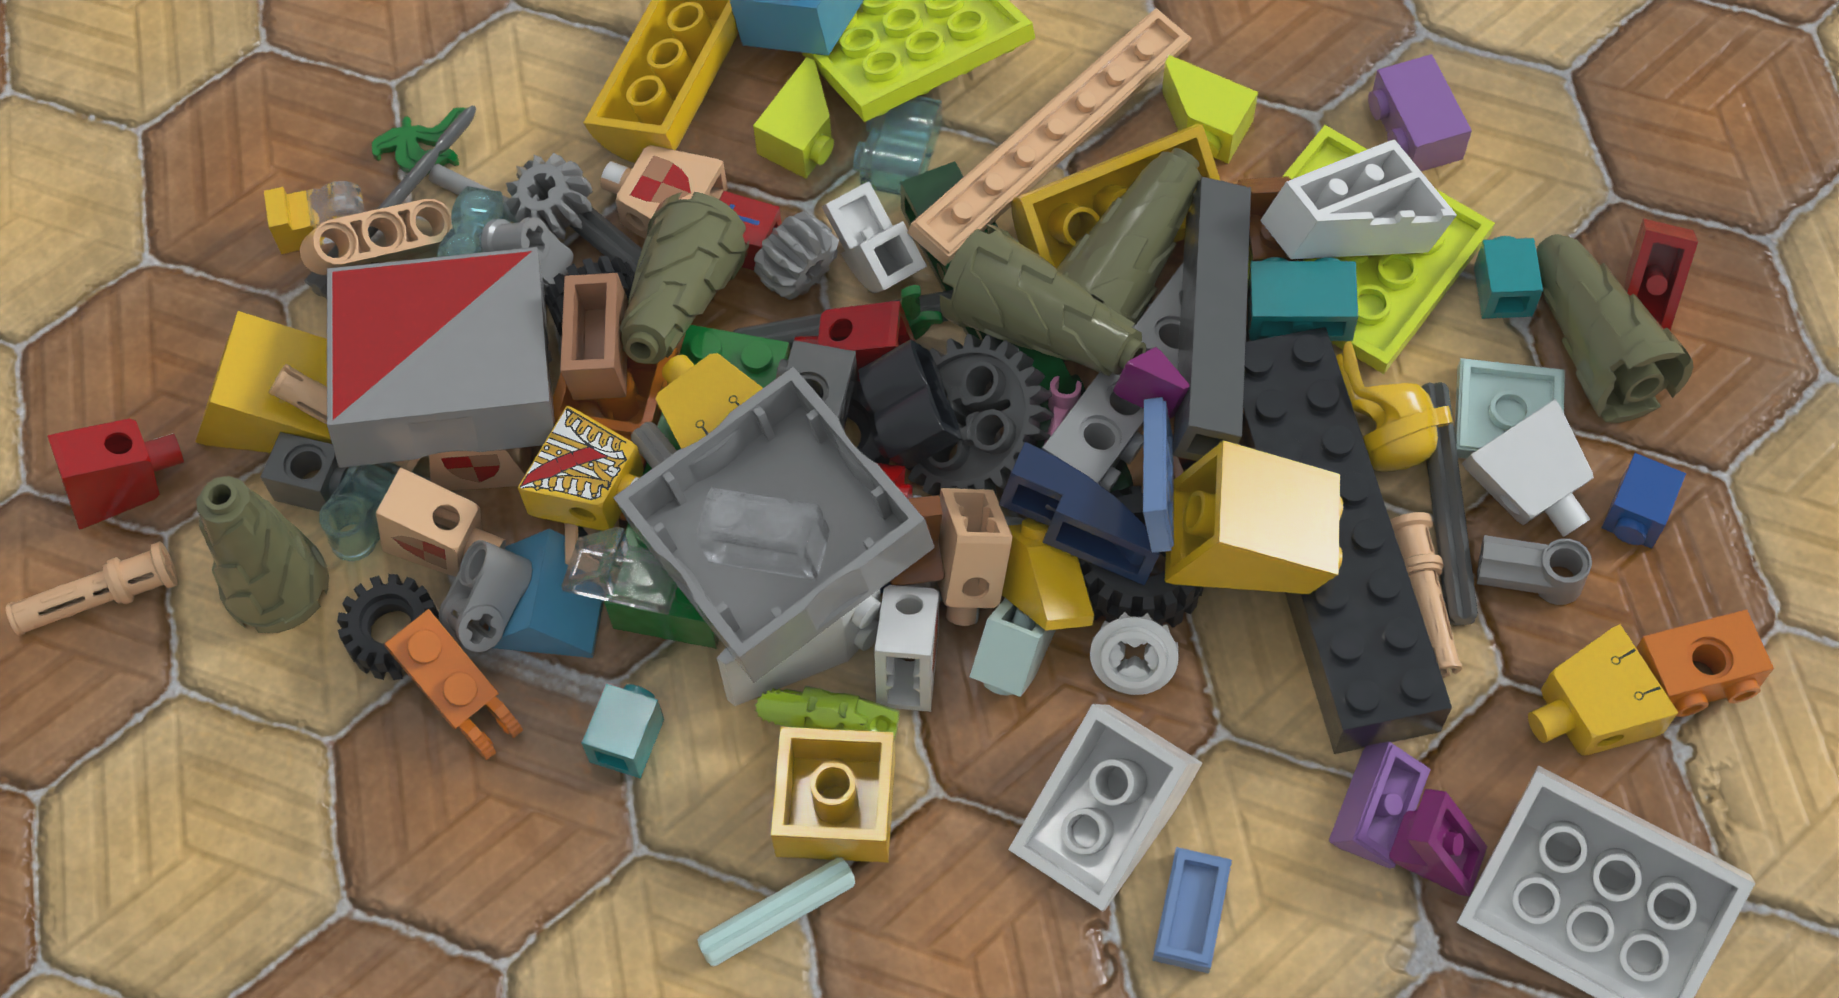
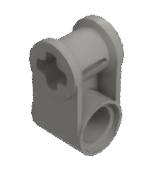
M527 217L521 220L520 223H510L505 219H492L483 228L481 235L483 252L538 247L545 295H547L546 288L548 284H555L553 278L558 273L567 275L566 268L571 265L574 259L573 253L565 244L557 239L541 219Z
M484 540L474 542L466 551L460 564V570L440 606L439 622L449 634L457 637L460 644L470 651L483 652L497 645L519 599L524 595L531 581L532 564L530 560ZM453 610L460 614L458 618L453 615ZM484 623L490 626V631L482 627Z

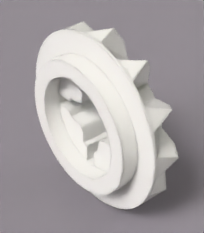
M1124 612L1118 619L1110 623L1104 621L1101 629L1092 639L1090 660L1096 675L1108 687L1121 693L1142 695L1154 692L1171 680L1178 666V642L1174 641L1167 624L1161 626L1152 621L1148 613L1142 617H1129ZM1128 643L1135 648L1141 644L1145 645L1148 643L1145 647V659L1141 660L1139 657L1133 656L1130 659L1125 658L1121 662L1125 655V644Z

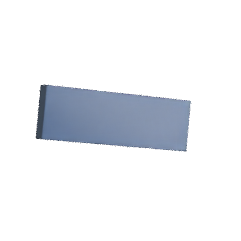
M1163 397L1144 399L1143 514L1152 553L1172 551V546H1174L1173 433L1166 401H1163Z

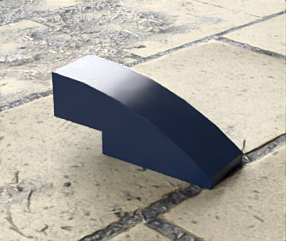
M1024 442L999 505L1049 526L1043 543L1145 585L1160 555V552L1152 553L1146 526L1114 495L1089 476L1060 458Z

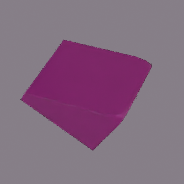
M1154 347L1126 363L1113 392L1120 398L1143 409L1144 399L1163 397V401H1166L1169 418L1171 419L1175 416L1190 384L1161 350Z

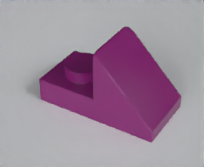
M1425 788L1418 809L1407 811L1404 814L1389 858L1395 864L1448 890L1470 897L1488 846L1446 791Z

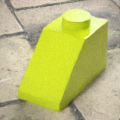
M1169 55L1165 61L1162 93L1178 131L1194 124H1203L1213 158L1229 164L1254 120L1258 92Z
M809 57L804 59L753 125L757 154L805 179L817 164L822 165L826 162L834 146V139L831 136L830 115L815 60Z

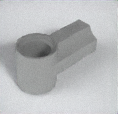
M1484 535L1478 561L1477 584L1538 593L1540 597L1549 603L1566 605L1574 602L1581 595L1592 566L1591 554L1584 545L1572 539H1558L1547 545ZM1561 566L1567 568L1574 576H1559L1552 570V567Z

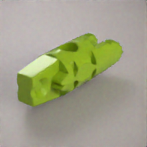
M805 686L803 692L791 689L783 691L781 688H772V691L767 690V693H762V696L757 698L758 702L754 704L757 707L755 712H758V717H761L762 721H768V723L772 721L775 725L793 728L893 732L894 741L900 713L899 710L861 698L858 695L833 693Z

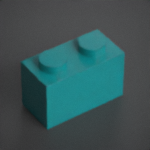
M1280 257L1267 258L1263 261H1251L1247 285L1249 341L1326 327L1330 341H1353L1358 320L1356 261H1340L1331 257L1320 258L1315 261H1288Z

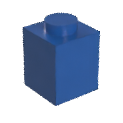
M1634 453L1621 478L1601 528L1614 533L1618 539L1625 543L1644 545L1652 549L1666 526L1686 473Z

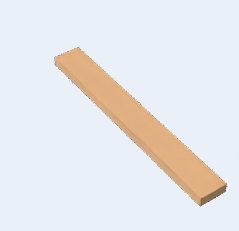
M1155 8L914 220L907 233L946 266L954 258L964 241L975 230L985 231L988 228L986 225H991L1011 207L1013 198L1027 193L1158 75L1164 69L1165 61L1169 55L1178 57L1188 47L1192 38Z

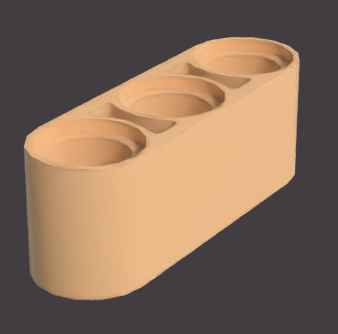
M422 199L330 219L321 223L304 238L300 247L301 259L310 271L319 275H327V268L365 265L371 262L382 263L422 254L437 246L451 234L454 225L453 216L449 208L441 201ZM416 216L425 218L430 223L432 236L424 235L418 230L415 220ZM369 227L378 228L386 238L385 247H380L371 241L368 235ZM320 237L329 238L336 243L339 251L338 258L329 257L322 251L319 241Z

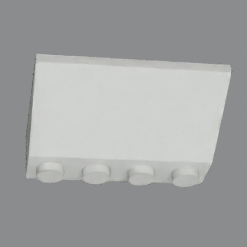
M1537 766L1457 923L1595 998H1694L1755 882L1750 874L1568 780Z

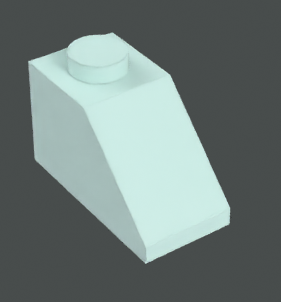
M1005 598L987 619L969 677L983 682L988 690L996 694H1014L1021 697L1034 680L1056 630L1045 631Z

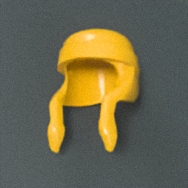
M1351 341L1346 342L1343 347V356L1338 354L1336 359L1353 410L1370 417L1376 423V430L1363 436L1373 470L1379 472L1403 470L1416 466L1430 458L1437 447V428L1453 423L1449 406L1434 408L1429 394L1418 384L1399 383L1365 387L1360 375ZM1354 393L1363 399H1355Z

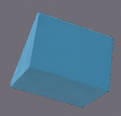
M547 529L506 546L505 550L530 560L532 576L526 592L519 599L504 629L502 638L492 648L593 658L607 581L565 564V536L554 530Z

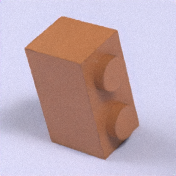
M618 273L565 276L560 371L573 400L626 397L628 355L623 351L620 325L628 307V299Z

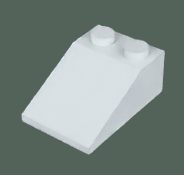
M880 589L755 683L752 682L727 648H725L717 657L727 700L734 706L740 705L762 696L761 694L767 693V690L772 691V688L785 687L845 663L859 649L862 651L869 649L876 642L881 610Z
M1092 704L1008 850L1101 911H1105L1176 810L1203 763L1112 706Z

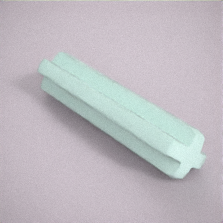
M842 857L835 858L700 935L697 941L703 956L711 966H717L851 889L855 885L854 874Z

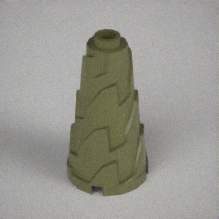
M1174 148L1171 153L1162 151L1157 159H1154L1142 170L1124 195L1111 203L1089 234L1086 233L1076 242L1056 268L1058 272L1080 284L1094 299L1136 325L1144 315L1157 290L1155 283L1176 246L1174 239L1192 204L1194 191L1202 177L1197 170L1200 165L1198 160L1179 148Z
M682 192L672 195L658 205L648 223L647 237L636 267L628 307L620 325L623 351L638 363L656 364L665 359V357L668 358L697 314H703L717 291L724 289L727 283L735 278L747 257L750 239L745 245L743 238L746 230L745 224L732 208L713 196L694 192L691 199H679Z
M986 225L989 234L979 229L975 230L958 249L945 274L943 283L953 287L954 290L951 300L940 294V310L947 320L960 327L974 328L1021 347L1034 349L1060 359L1074 361L1107 376H1110L1112 373L1120 375L1128 361L1146 352V344L1142 342V332L1134 329V322L1094 299L1080 284L1058 272L1043 257L1018 243L1019 241L1014 239L1007 231L997 226Z
M1554 234L1540 242L1536 252L1542 286L1544 288V299L1565 336L1562 342L1577 368L1576 376L1598 417L1600 418L1601 415L1604 421L1609 423L1631 421L1660 408L1661 405L1655 396L1665 388L1673 398L1686 385L1694 367L1692 358L1668 327L1663 329L1638 297L1634 294L1630 296L1605 263L1600 265L1577 239Z
M231 476L214 478L211 482H208L201 494L196 498L197 511L200 516L199 527L214 559L212 572L218 585L220 600L229 614L244 628V624L253 626L258 633H279L293 629L307 621L321 607L317 600L322 590L324 589L326 594L328 591L329 574L327 565L316 545L288 521L269 501L264 500L260 495L249 489L242 480Z

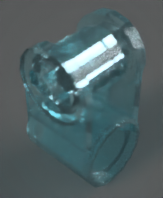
M375 464L348 468L344 479L329 500L322 506L319 513L321 527L333 553L337 557L347 561H356L367 557L374 550L380 540L376 511L388 491L395 474ZM357 524L349 531L340 532L348 525Z

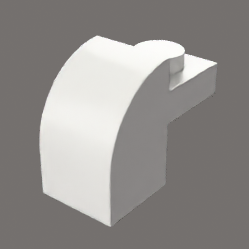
M869 181L822 206L845 250L841 255L856 278L870 292H881L927 267L915 242L907 233L908 229L904 222L892 225Z

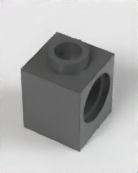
M280 432L261 474V479L274 501L333 515L339 498H344L350 489L352 470L350 467L339 468L332 444ZM320 470L314 477L303 479L309 472Z

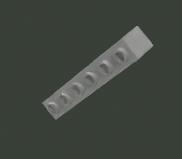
M1183 263L1134 326V329L1142 332V342L1146 344V352L1157 347L1176 369L1178 367ZM1099 372L1042 447V450L1083 472L1110 492L1122 473L1115 469L1121 460L1130 465L1144 444V436L1141 434L1144 430V409L1120 398L1113 392L1120 375L1112 373L1110 376Z

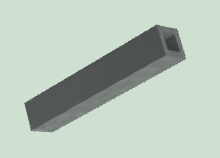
M1201 177L1193 194L1192 204L1186 214L1177 370L1190 384V387L1175 414L1173 456L1198 461L1223 440L1238 444L1242 437L1251 188L1206 177Z

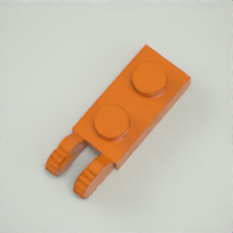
M429 609L384 644L386 649L454 730L458 728L485 760H488L497 752L490 738L480 731L469 719L485 706L496 719L498 726L512 738H515L523 731L516 718L496 697L499 694Z

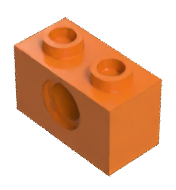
M1747 609L1643 636L1636 647L1678 711L1677 717L1698 713L1705 709L1709 702L1727 698L1729 703H1739L1748 700L1760 693V686L1774 669ZM1693 661L1706 664L1712 670L1713 675L1700 672L1694 666Z

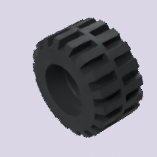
M1131 486L1129 494L1122 496L1119 489L1110 492L1146 526L1141 486ZM1166 551L1160 552L1166 559ZM1078 558L1092 606L1094 620L1104 616L1106 621L1110 623L1118 619L1124 612L1129 617H1142L1148 613L1152 621L1161 626L1167 622L1174 628L1182 623L1184 612L1191 614L1197 607L1198 598L1202 596L1204 590L1202 586L1165 582V571L1149 576L1145 585H1142Z

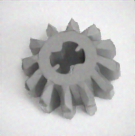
M553 153L547 162L542 157L534 155L533 166L528 170L524 167L516 166L520 179L506 183L507 191L512 197L505 202L507 210L515 217V223H520L521 220L527 217L539 218L544 221L548 229L557 238L564 240L566 227L572 224L573 227L582 229V221L578 215L592 211L591 203L587 197L593 192L591 184L583 177V171L575 162L571 160L565 162L561 156Z
M804 211L795 214L794 217H786L783 223L778 228H773L772 234L762 241L763 247L756 253L754 258L756 262L754 272L761 278L760 281L767 288L775 291L781 297L784 296L791 300L799 294H806L812 285L819 283L824 273L830 271L829 265L837 257L839 240L832 234V230L826 224Z

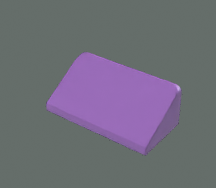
M1390 741L1366 746L1360 756L1329 842L1339 849L1384 867L1395 868L1396 864L1389 858L1390 851L1404 814L1407 811L1416 810L1431 769Z

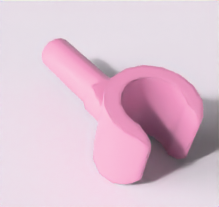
M1060 376L1054 377L1050 382L1049 391L1052 393V397L1048 400V406L1052 413H1054V418L1051 419L1048 434L1051 436L1080 399L1082 386L1080 381L1077 380L1076 389L1071 394L1058 392Z

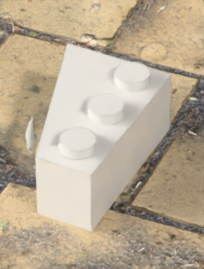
M1393 139L1286 181L1260 221L1290 259L1428 253L1457 214L1396 140Z

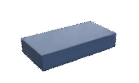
M1176 847L1152 961L1209 974L1232 862L1231 859Z

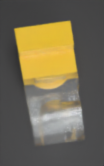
M334 181L318 190L315 188L287 194L284 187L264 190L268 227L281 254L300 250L304 238L321 223L330 219L365 212L361 188L349 181ZM320 237L319 240L320 245L333 242L326 237Z

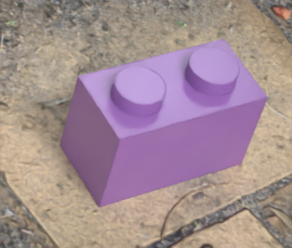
M1430 54L1378 69L1373 90L1368 95V102L1373 117L1376 120L1381 119L1388 133L1387 140L1395 139L1420 171L1462 160L1472 130L1433 55Z

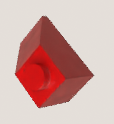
M1643 218L1628 266L1624 289L1630 296L1634 294L1638 297L1663 329L1668 327L1671 331L1698 240L1694 230Z

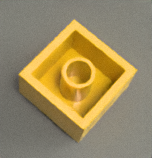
M780 727L771 839L776 857L826 860L842 857L846 861L889 862L896 757L893 732Z

